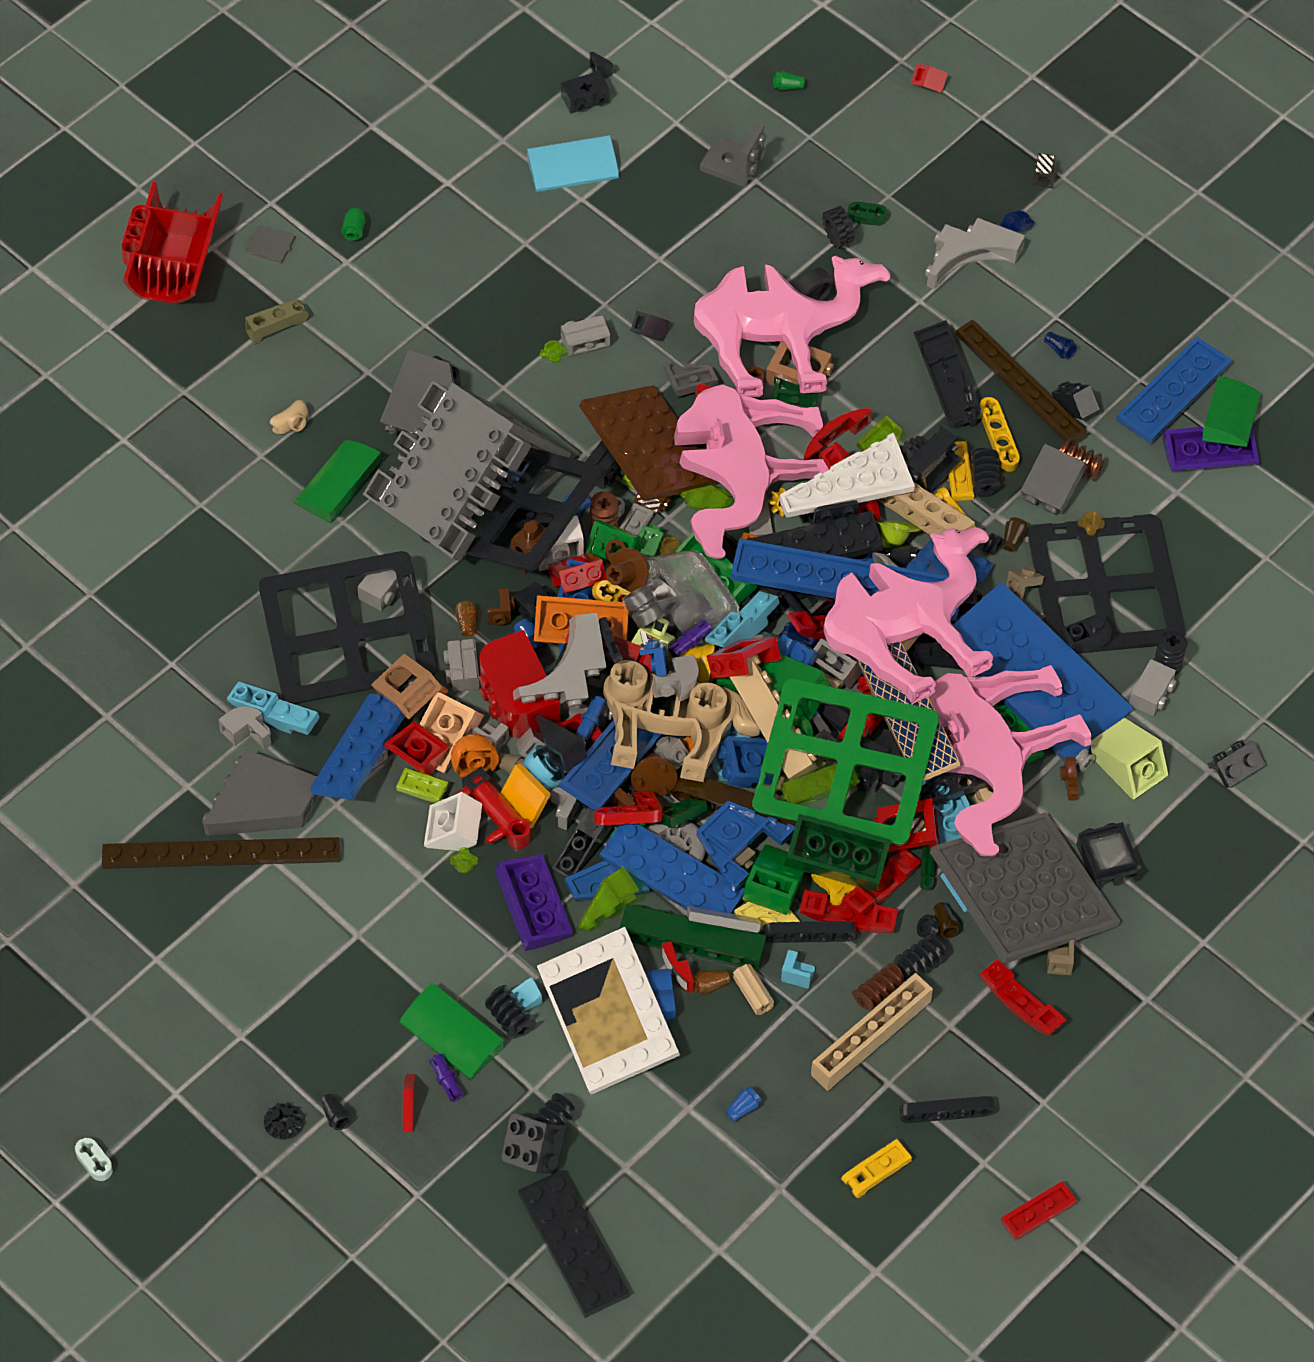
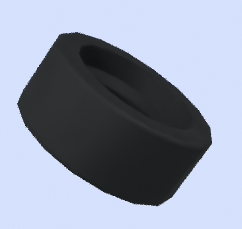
M817 267L799 278L794 288L799 293L812 299L825 301L834 290L835 280L825 269Z

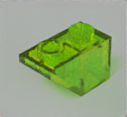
M710 485L684 491L680 495L686 499L685 503L695 510L697 508L700 510L724 509L734 504L733 496L720 486Z

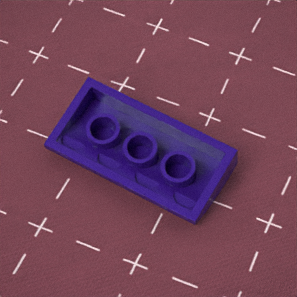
M1204 427L1165 430L1163 434V445L1171 471L1259 464L1253 427L1247 447L1203 441Z
M543 854L498 862L495 874L525 951L541 948L573 935Z

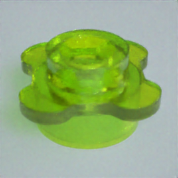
M548 341L544 349L540 351V355L543 358H548L552 363H557L561 355L566 353V348L561 346L558 341Z
M463 847L460 848L459 853L450 857V863L455 865L459 872L467 873L473 868V865L478 863V857L473 856L469 853L468 848Z

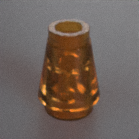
M471 601L459 602L456 604L454 612L461 635L465 637L473 636L475 634L477 608Z
M726 970L698 971L696 975L692 976L695 992L697 994L702 993L703 995L730 982L729 974Z

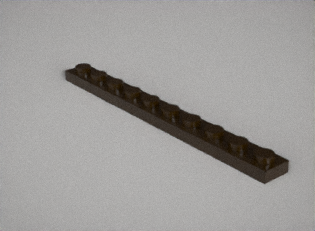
M339 837L102 844L103 869L340 862Z

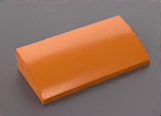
M537 596L534 642L565 644V639L570 629L569 620L575 615L597 613L598 620L606 617L612 634L626 640L629 611L623 602Z

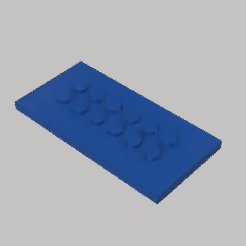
M1002 582L953 624V627L961 634L964 642L973 651H989L993 655L992 667L975 675L976 677H991L1004 671H1035L1049 665L1053 667L1062 684V695L1055 697L1047 692L1037 690L1015 693L1001 700L1031 730L1053 725L1080 714L1090 730L1092 741L1125 718L1133 709L1122 696ZM1071 739L1058 742L1050 748L1065 761V757L1076 758L1082 750L1087 749L1089 751L1091 746L1084 747Z

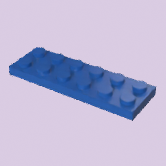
M1196 337L1117 415L1116 420L1152 444L1231 365L1232 359L1199 337Z
M369 693L311 785L312 795L352 800L355 798L386 748L384 746L385 743L392 738L405 717L397 706L381 694Z
M650 710L651 713L659 715L654 710ZM614 720L588 749V757L573 767L559 786L593 810L602 808L633 770L631 768L611 765L616 744L614 739L616 732ZM637 728V757L635 765L646 756L663 734Z
M637 823L620 824L600 853V858L686 910L690 906L732 914L744 894L743 887L734 892L723 875Z

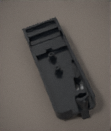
M947 320L913 332L948 425L952 428L970 423V427L976 426V420L980 419L983 415L982 409Z

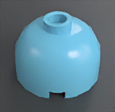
M537 745L527 755L523 766L551 792L552 789L560 786L561 781L565 778L564 773L566 771L551 763L549 755L542 750L545 746Z

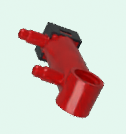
M479 767L462 778L463 789L456 794L463 792L482 803V809L498 827L497 830L486 837V842L491 844L506 836L509 846L513 849L520 850L526 848L531 841L529 822L521 818L492 785L491 777L485 770ZM521 832V833H523V834H521V835H516L515 833Z

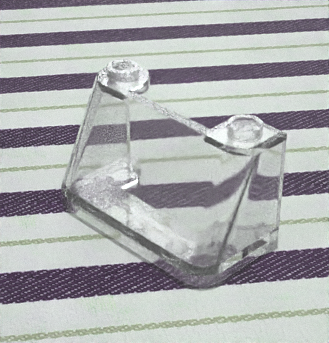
M689 550L646 558L649 566L648 580H654L655 578L666 580L681 601V604L674 613V622L681 632L690 631L703 619L710 624L713 631L731 611L739 612L737 601L702 553Z

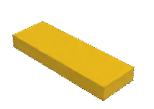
M967 441L955 442L958 446L955 454L960 456L963 461L948 475L950 495L954 501L974 500Z

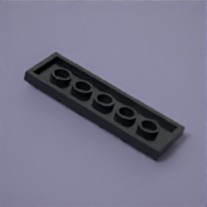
M872 511L745 539L845 558L883 550V542Z
M563 1170L518 1190L522 1203L585 1318L630 1297L627 1286Z

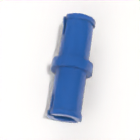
M593 696L586 713H583L581 716L582 722L575 734L581 736L585 743L588 742L594 727L598 726L600 722L598 718L607 703L606 700L599 696Z

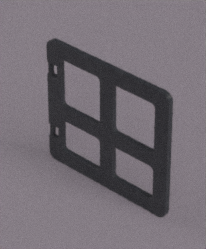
M530 448L522 461L528 463L529 466L514 487L509 488L501 485L499 490L490 486L491 490L501 496L498 502H502V504L479 537L474 539L465 554L527 572L535 571L602 477L603 472L598 465ZM546 469L581 478L564 502L529 493V491ZM519 508L554 517L529 553H522L493 544ZM420 536L421 539H422L424 542L430 543L429 541H427L426 539H424L422 536Z
M1145 514L1124 518L1112 517L1068 521L1058 524H1035L1028 528L1027 537L1033 567L1036 570L1035 572L1044 576L1042 585H1037L1045 624L1068 646L1069 644L1060 631L1063 625L1057 598L1090 595L1092 597L1095 614L1102 613L1112 629L1109 645L1092 652L1157 646L1160 635L1166 631H1175L1185 637L1160 519L1156 515ZM1133 522L1134 527L1122 528L1121 523ZM1065 529L1066 533L1054 534L1053 530ZM1144 533L1147 537L1154 572L1106 576L1103 571L1096 538ZM1078 539L1081 543L1087 578L1055 581L1052 577L1046 542ZM1157 589L1167 628L1126 633L1117 632L1108 594L1112 592ZM1072 649V650L1075 651L1077 654H1079V653H1090V652H1085V651H1080V650Z
M398 551L264 577L260 580L258 585L283 701L296 705L374 689L371 684L387 669L369 673L365 672L358 643L364 640L405 632L410 635L415 662L434 676L436 664L411 556L407 552ZM393 570L396 574L404 614L398 617L355 624L350 611L344 584L345 579ZM409 576L411 587L404 588L402 578ZM326 583L329 587L337 627L331 630L291 638L287 637L284 631L277 593ZM424 641L426 651L419 653L416 642ZM333 646L342 647L348 673L346 677L304 686L296 684L290 658L293 654ZM412 674L404 683L412 682L417 677Z

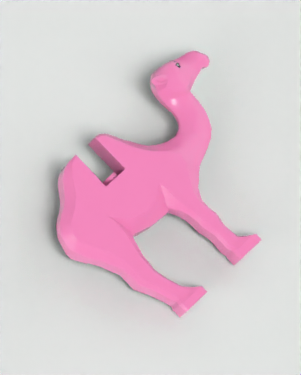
M833 256L832 262L837 295L831 301H820L799 293L785 280L778 270L770 265H765L766 291L747 292L744 266L734 268L725 275L716 289L705 294L697 301L694 325L703 336L709 339L718 351L720 366L727 372L735 384L737 393L748 397H760L763 395L762 380L751 376L740 358L742 339L759 342L784 341L790 349L792 361L797 369L800 393L823 392L826 390V375L812 370L808 343L814 336L821 334L824 330L851 319L856 314L860 305V287L878 280L888 281L890 280V272L882 264H869L859 258L843 260L840 257Z
M718 385L702 391L697 396L693 406L680 416L674 435L675 445L706 444L707 449L682 451L680 465L686 470L720 482L729 490L734 498V504L731 507L700 510L690 520L693 535L702 545L707 556L717 560L724 558L725 551L722 548L724 531L744 528L754 523L761 513L764 494L771 484L778 480L813 479L818 473L821 472L823 474L829 470L823 459H777L765 455L760 435L755 428L764 424L784 423L801 427L814 437L823 427L819 407L802 408L777 399L758 400L739 394L735 389L728 386Z
M973 527L966 530L951 528L941 533L930 534L931 540L934 543V553L949 572V577L944 581L925 582L914 580L882 564L874 563L870 565L869 577L879 591L870 597L852 572L843 577L837 587L835 604L825 618L823 631L831 649L841 654H849L869 665L878 678L900 689L913 704L931 696L935 692L936 682L932 677L915 676L896 662L887 644L901 642L924 632L935 638L943 649L954 657L969 678L992 667L993 655L989 651H973L950 622L956 608L970 596L976 586V572L966 555L979 543L988 542V533L980 528Z
M1051 665L1035 671H1004L991 677L969 678L964 677L962 674L947 673L935 681V692L928 697L938 714L942 727L961 765L947 772L977 776L985 780L993 788V795L988 800L963 809L956 816L954 822L957 832L963 841L970 844L980 856H995L999 852V847L993 842L991 824L1009 816L1021 804L1023 798L1022 771L1028 757L1034 752L1048 749L1058 742L1071 739L1084 747L1091 745L1090 730L1080 714L1053 725L1038 727L1034 730L1011 732L1001 715L992 707L1000 700L1020 692L1041 690L1055 697L1062 695L1061 681Z

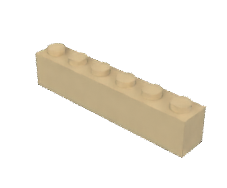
M756 654L746 659L749 670L748 675L729 677L768 742L781 695L776 689L773 691L769 684L772 680L766 670L762 671L758 664L761 661ZM783 709L782 717L789 718L790 711ZM793 725L792 731L794 733L803 734L799 728L795 729ZM787 750L782 768L788 779L796 782L818 768L815 763L817 757L808 753Z
M915 973L812 1062L811 1076L829 1091L931 1002L933 988Z

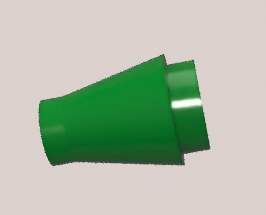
M780 70V72L775 71L773 88H777L778 91L803 89V76Z

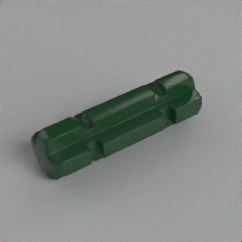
M924 846L922 851L920 885L922 890H932L934 885L935 860L930 854L931 849L929 846Z

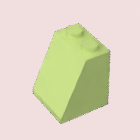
M1123 718L1091 741L1090 746L1092 754L1095 755V761L1133 800L1168 776L1161 740L1126 718Z

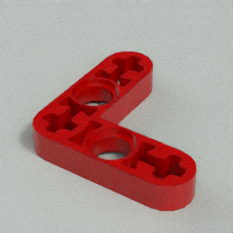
M637 791L633 793L636 806L597 808L594 810V823L598 825L659 822L662 820V806L653 792Z

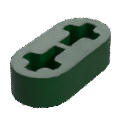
M857 201L849 204L847 213L849 214L848 218H851V221L854 223L881 226L887 221L888 210L880 204Z

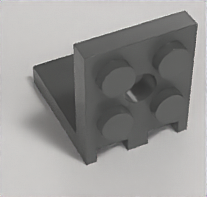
M757 123L744 145L717 136L700 164V171L746 188L747 181L751 175H754L759 160L762 161L765 156L766 149L764 144L767 135L764 134L765 125ZM724 158H730V159H732L733 161H731V162H724L723 159H724Z

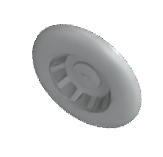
M684 821L677 828H668V826L653 823L647 828L648 831L661 839L666 836L663 840L700 862L703 860L706 850L696 836V831L699 828L692 822Z

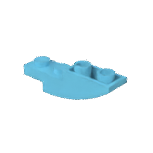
M759 591L739 613L731 611L705 638V641L720 647H726L739 640L753 638L768 625L767 616L779 605L778 596Z
M239 681L227 697V701L235 707L248 706L258 709L262 712L263 723L289 734L297 731L308 735L320 718L316 711L280 700L276 693Z

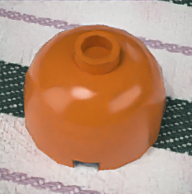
M470 734L460 738L454 744L451 751L453 769L455 773H459L461 778L479 767H482L485 772L490 768L493 771L499 763V756L494 744L489 738L481 734Z

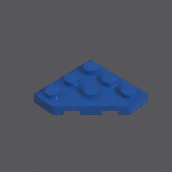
M932 540L922 548L907 566V569L949 576L947 568L934 553V543ZM968 553L966 556L975 569L976 581H983L992 571L994 564L988 562L983 557Z

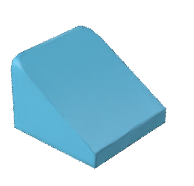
M532 977L512 990L514 993L513 999H519L518 1006L523 1005L525 1011L542 1004V995Z

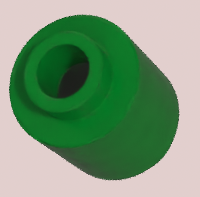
M358 208L348 210L344 216L341 229L342 235L351 241L362 237L366 221L364 212Z

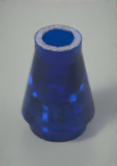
M1052 331L1048 332L1044 338V342L1062 359H1070L1076 352L1077 345L1070 338L1055 334Z

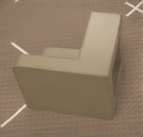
M1074 940L1069 941L1068 947L1048 949L1047 974L1071 975L1074 964Z

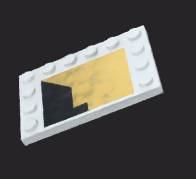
M625 927L537 966L591 1095L680 1055Z

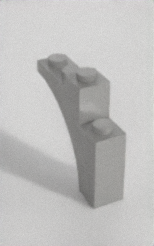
M977 218L974 225L969 226L967 232L945 224L942 232L938 231L934 243L937 244L934 256L935 262L933 265L930 264L926 270L925 276L928 277L927 286L935 289L948 273L968 263L983 260H999L1015 264L1023 250L1025 235Z
M597 613L575 615L569 620L568 644L559 664L546 678L515 689L513 691L514 701L522 700V703H530L540 697H544V700H554L559 695L560 704L568 703V707L582 705V702L588 698L585 674L586 677L600 675V671L606 668Z

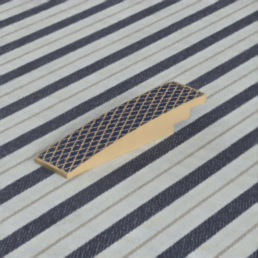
M902 643L887 644L896 662L913 675L918 676ZM857 659L874 697L934 710L928 697L914 704L911 703L904 692L878 678L869 665ZM884 717L903 757L910 758L913 754L919 725ZM940 720L924 781L961 766Z

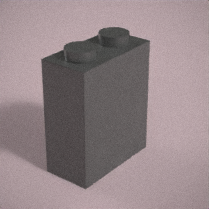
M1044 444L1021 489L1024 500L1033 505L1039 503L1044 506V510L1052 514H1056V512L1063 514L1087 468L1085 462Z

